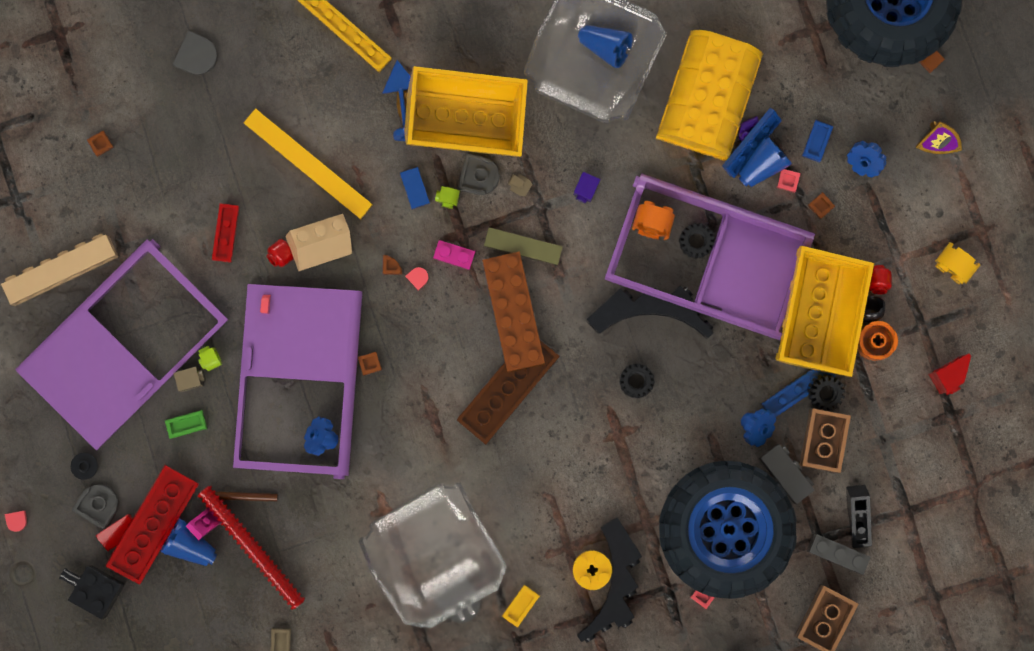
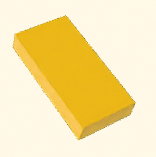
M523 585L502 617L518 628L540 595L526 585Z

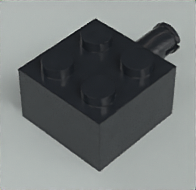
M92 565L87 566L81 576L65 568L59 579L74 586L68 601L100 619L108 616L125 585L123 582Z

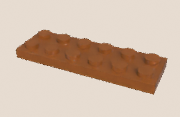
M520 251L482 260L507 372L545 364Z

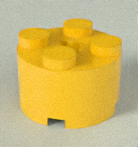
M949 242L935 260L937 263L935 267L943 273L949 272L952 275L950 278L957 284H967L980 267V263L974 264L976 260L959 247L957 249L952 248L954 244Z
M588 550L581 553L575 559L572 571L576 582L581 587L588 590H597L609 582L612 575V566L604 554L595 550ZM590 565L597 568V571L594 572L595 575L587 572V569H590Z

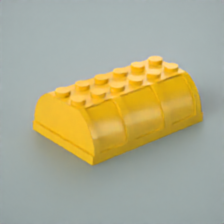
M691 31L656 139L726 161L731 155L763 53L748 43L711 31Z
M414 66L407 94L405 118L406 145L521 157L528 80Z
M799 246L796 252L797 260L794 276L789 287L790 296L786 316L782 322L783 331L779 351L776 353L775 360L821 372L852 377L874 263Z

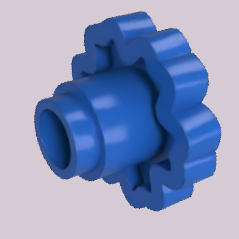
M865 141L855 143L847 154L848 163L853 165L852 170L860 176L865 174L870 178L878 176L886 166V156L881 154L882 149L880 146L873 142L868 144Z
M763 408L755 413H746L741 419V426L746 431L743 436L745 442L756 447L764 445L766 439L770 438L775 430V414Z
M322 417L313 419L311 426L307 428L304 436L306 440L304 448L307 453L319 456L324 453L325 449H334L337 446L339 438L334 431H331L333 428L331 420Z

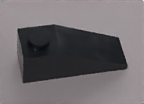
M866 485L846 487L852 547L872 546L870 494Z

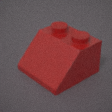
M970 353L961 355L928 374L939 394L946 393V395H949L961 389L960 385L965 382L971 360Z

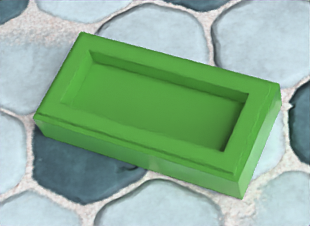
M203 410L165 420L169 439L208 429Z

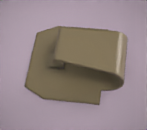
M513 174L508 182L511 186L510 190L519 196H526L533 185L529 179L521 174L518 176Z

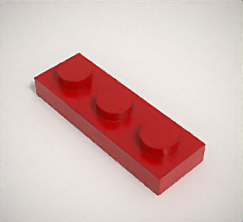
M219 204L212 254L213 261L232 263L239 215V206Z

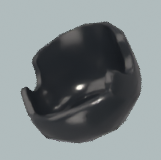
M868 296L863 321L868 323L879 321L885 313V301L880 297Z

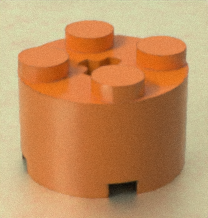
M644 201V204L639 205L637 208L632 229H638V234L648 238L659 239V236H664L663 240L669 239L675 218L674 210L667 206L662 208L655 206V203L651 201Z
M874 321L861 328L858 351L864 358L871 361H880L891 356L896 350L898 336L888 323ZM876 337L877 340L881 341V343L877 344V346L876 343L873 342V339H875Z

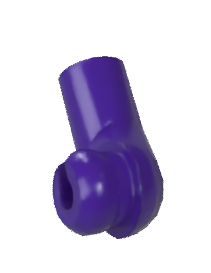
M757 116L740 124L738 137L741 141L745 139L751 129L759 122Z

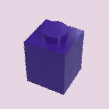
M583 172L573 193L576 196L575 199L582 203L587 201L591 203L600 179Z

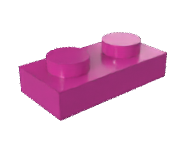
M439 240L433 259L470 270L475 251Z
M207 508L186 525L198 540L222 523L217 521V516H213L214 513L209 511L210 508Z

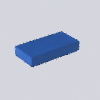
M815 120L802 156L820 163L834 126Z
M418 167L401 172L400 175L411 208L415 209L430 204Z

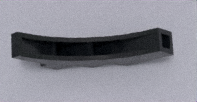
M681 285L671 294L691 302L693 301L691 291L687 287L682 288ZM621 288L586 319V322L598 335L624 319L643 315H658L676 319L694 328L706 339L714 333L712 325L707 320L703 322L699 317V312L665 300L663 301L645 293L633 302L631 300L633 298L626 289L622 291Z
M617 517L600 527L611 553V585L606 601L597 616L577 634L581 642L584 640L586 643L596 637L595 633L600 630L602 632L607 631L612 627V622H615L618 628L622 626L624 629L632 624V619L635 618L622 597L626 596L629 598L637 593L635 589L638 588V585L626 567L630 566L632 568L639 564V559L642 555Z

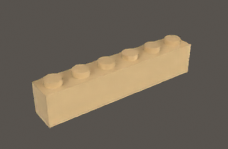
M106 234L96 235L92 238L93 241L79 243L75 246L74 250L69 252L68 250L62 251L57 254V258L43 260L40 262V266L36 268H26L22 271L23 274L17 277L16 275L7 277L5 279L6 282L1 285L10 305L17 306L118 258L119 256L110 237Z

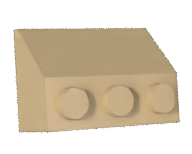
M343 214L290 230L285 236L298 271L352 254L350 231Z

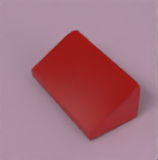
M130 514L125 515L95 535L107 551L118 545L133 519Z

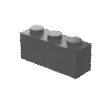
M777 444L762 455L759 460L776 482L782 486L793 504H798L814 491L812 487L814 483L808 476H803L800 472L802 468L796 460L792 461L789 458L790 452L784 445L780 446Z
M813 534L806 551L861 575H864L871 558L818 534Z

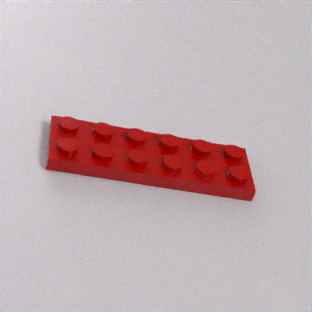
M164 465L105 566L140 585L199 483Z

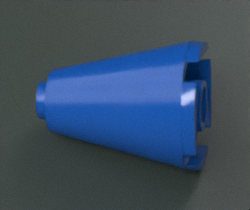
M586 25L578 33L581 44L614 68H620L629 55L626 54L627 48H631L633 43V35L627 31Z
M767 135L739 172L741 175L739 180L746 187L748 185L753 187L786 169L792 163Z
M178 519L160 552L203 566H207L208 563L212 565L217 556L215 554L216 549L204 538L198 540L186 527L187 523L184 520Z

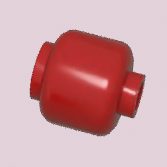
M283 239L277 240L267 249L268 254L266 257L274 267H284L294 259L288 242Z
M875 265L869 290L876 295L886 294L892 288L891 271L883 265Z

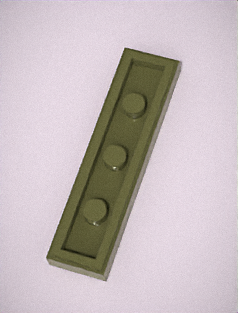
M488 228L484 247L507 253L520 251V255L523 257L558 265L563 247L493 228Z

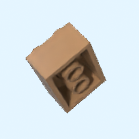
M810 409L800 466L841 473L851 416L819 409Z
M820 585L795 637L821 651H835L858 603L826 586Z

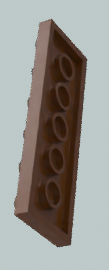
M541 340L545 364L507 372L504 362L458 417L457 421L485 445L560 357Z

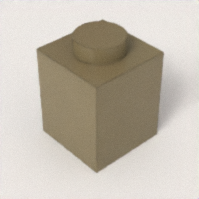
M198 367L174 373L179 392L202 387L203 381H205L204 373Z

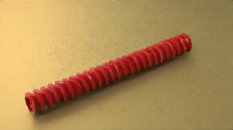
M207 486L197 497L202 498L201 502L206 503L205 506L210 508L209 511L214 513V517L217 516V521L222 522L221 526H225V530L229 531L228 534L233 536L232 539L237 540L236 544L241 545L240 548L245 550L244 553L249 555V559L252 558V563L257 564L256 568L259 567L261 569L260 572L264 573L263 576H267V581L272 582L271 586L276 587L275 590L280 592L279 595L284 597V601L287 600V605L290 604L292 610L296 609L304 602L305 598L300 596L301 593L297 592V588L293 587V583H289V578H285L286 575L281 573L282 570L277 568L278 565H274V560L269 559L270 556L265 554L266 551L262 550L263 547H259V542L254 541L255 538L250 536L251 533L246 531L247 528L242 526L243 523H239V518L236 519L234 517L235 514H232V510L227 508L228 505H224V500L219 499L220 496L215 494L216 491L211 489L212 486Z

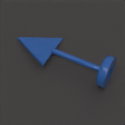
M398 60L393 67L382 94L399 91L403 127L396 129L393 132V137L396 141H405L406 108L403 90H408L411 76Z

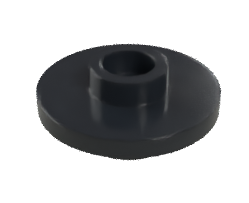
M89 453L76 455L71 461V472L76 478L81 480L92 478L98 470L96 458Z

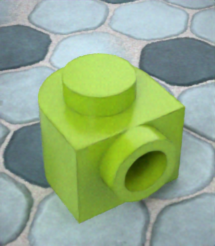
M442 186L441 191L437 190L435 201L442 203L441 207L453 209V206L458 204L460 190Z
M206 346L199 350L200 359L198 361L203 370L206 369L209 372L222 365L216 348Z

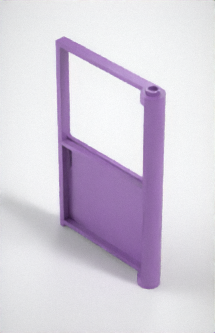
M642 173L640 177L636 176L633 184L636 190L605 280L780 340L783 331L782 322L786 316L790 296V282L793 280L796 252L799 246L811 248L815 233ZM644 189H649L722 215L714 246L694 302L614 275Z
M146 239L15 369L95 450H98L228 321L158 250L161 246L153 239L151 241ZM148 252L218 320V323L161 380H157L89 312Z
M248 284L233 468L333 475V479H345V476H349L362 291ZM264 294L271 295L269 314L260 312L261 299ZM248 376L344 383L339 462L337 467L241 460Z

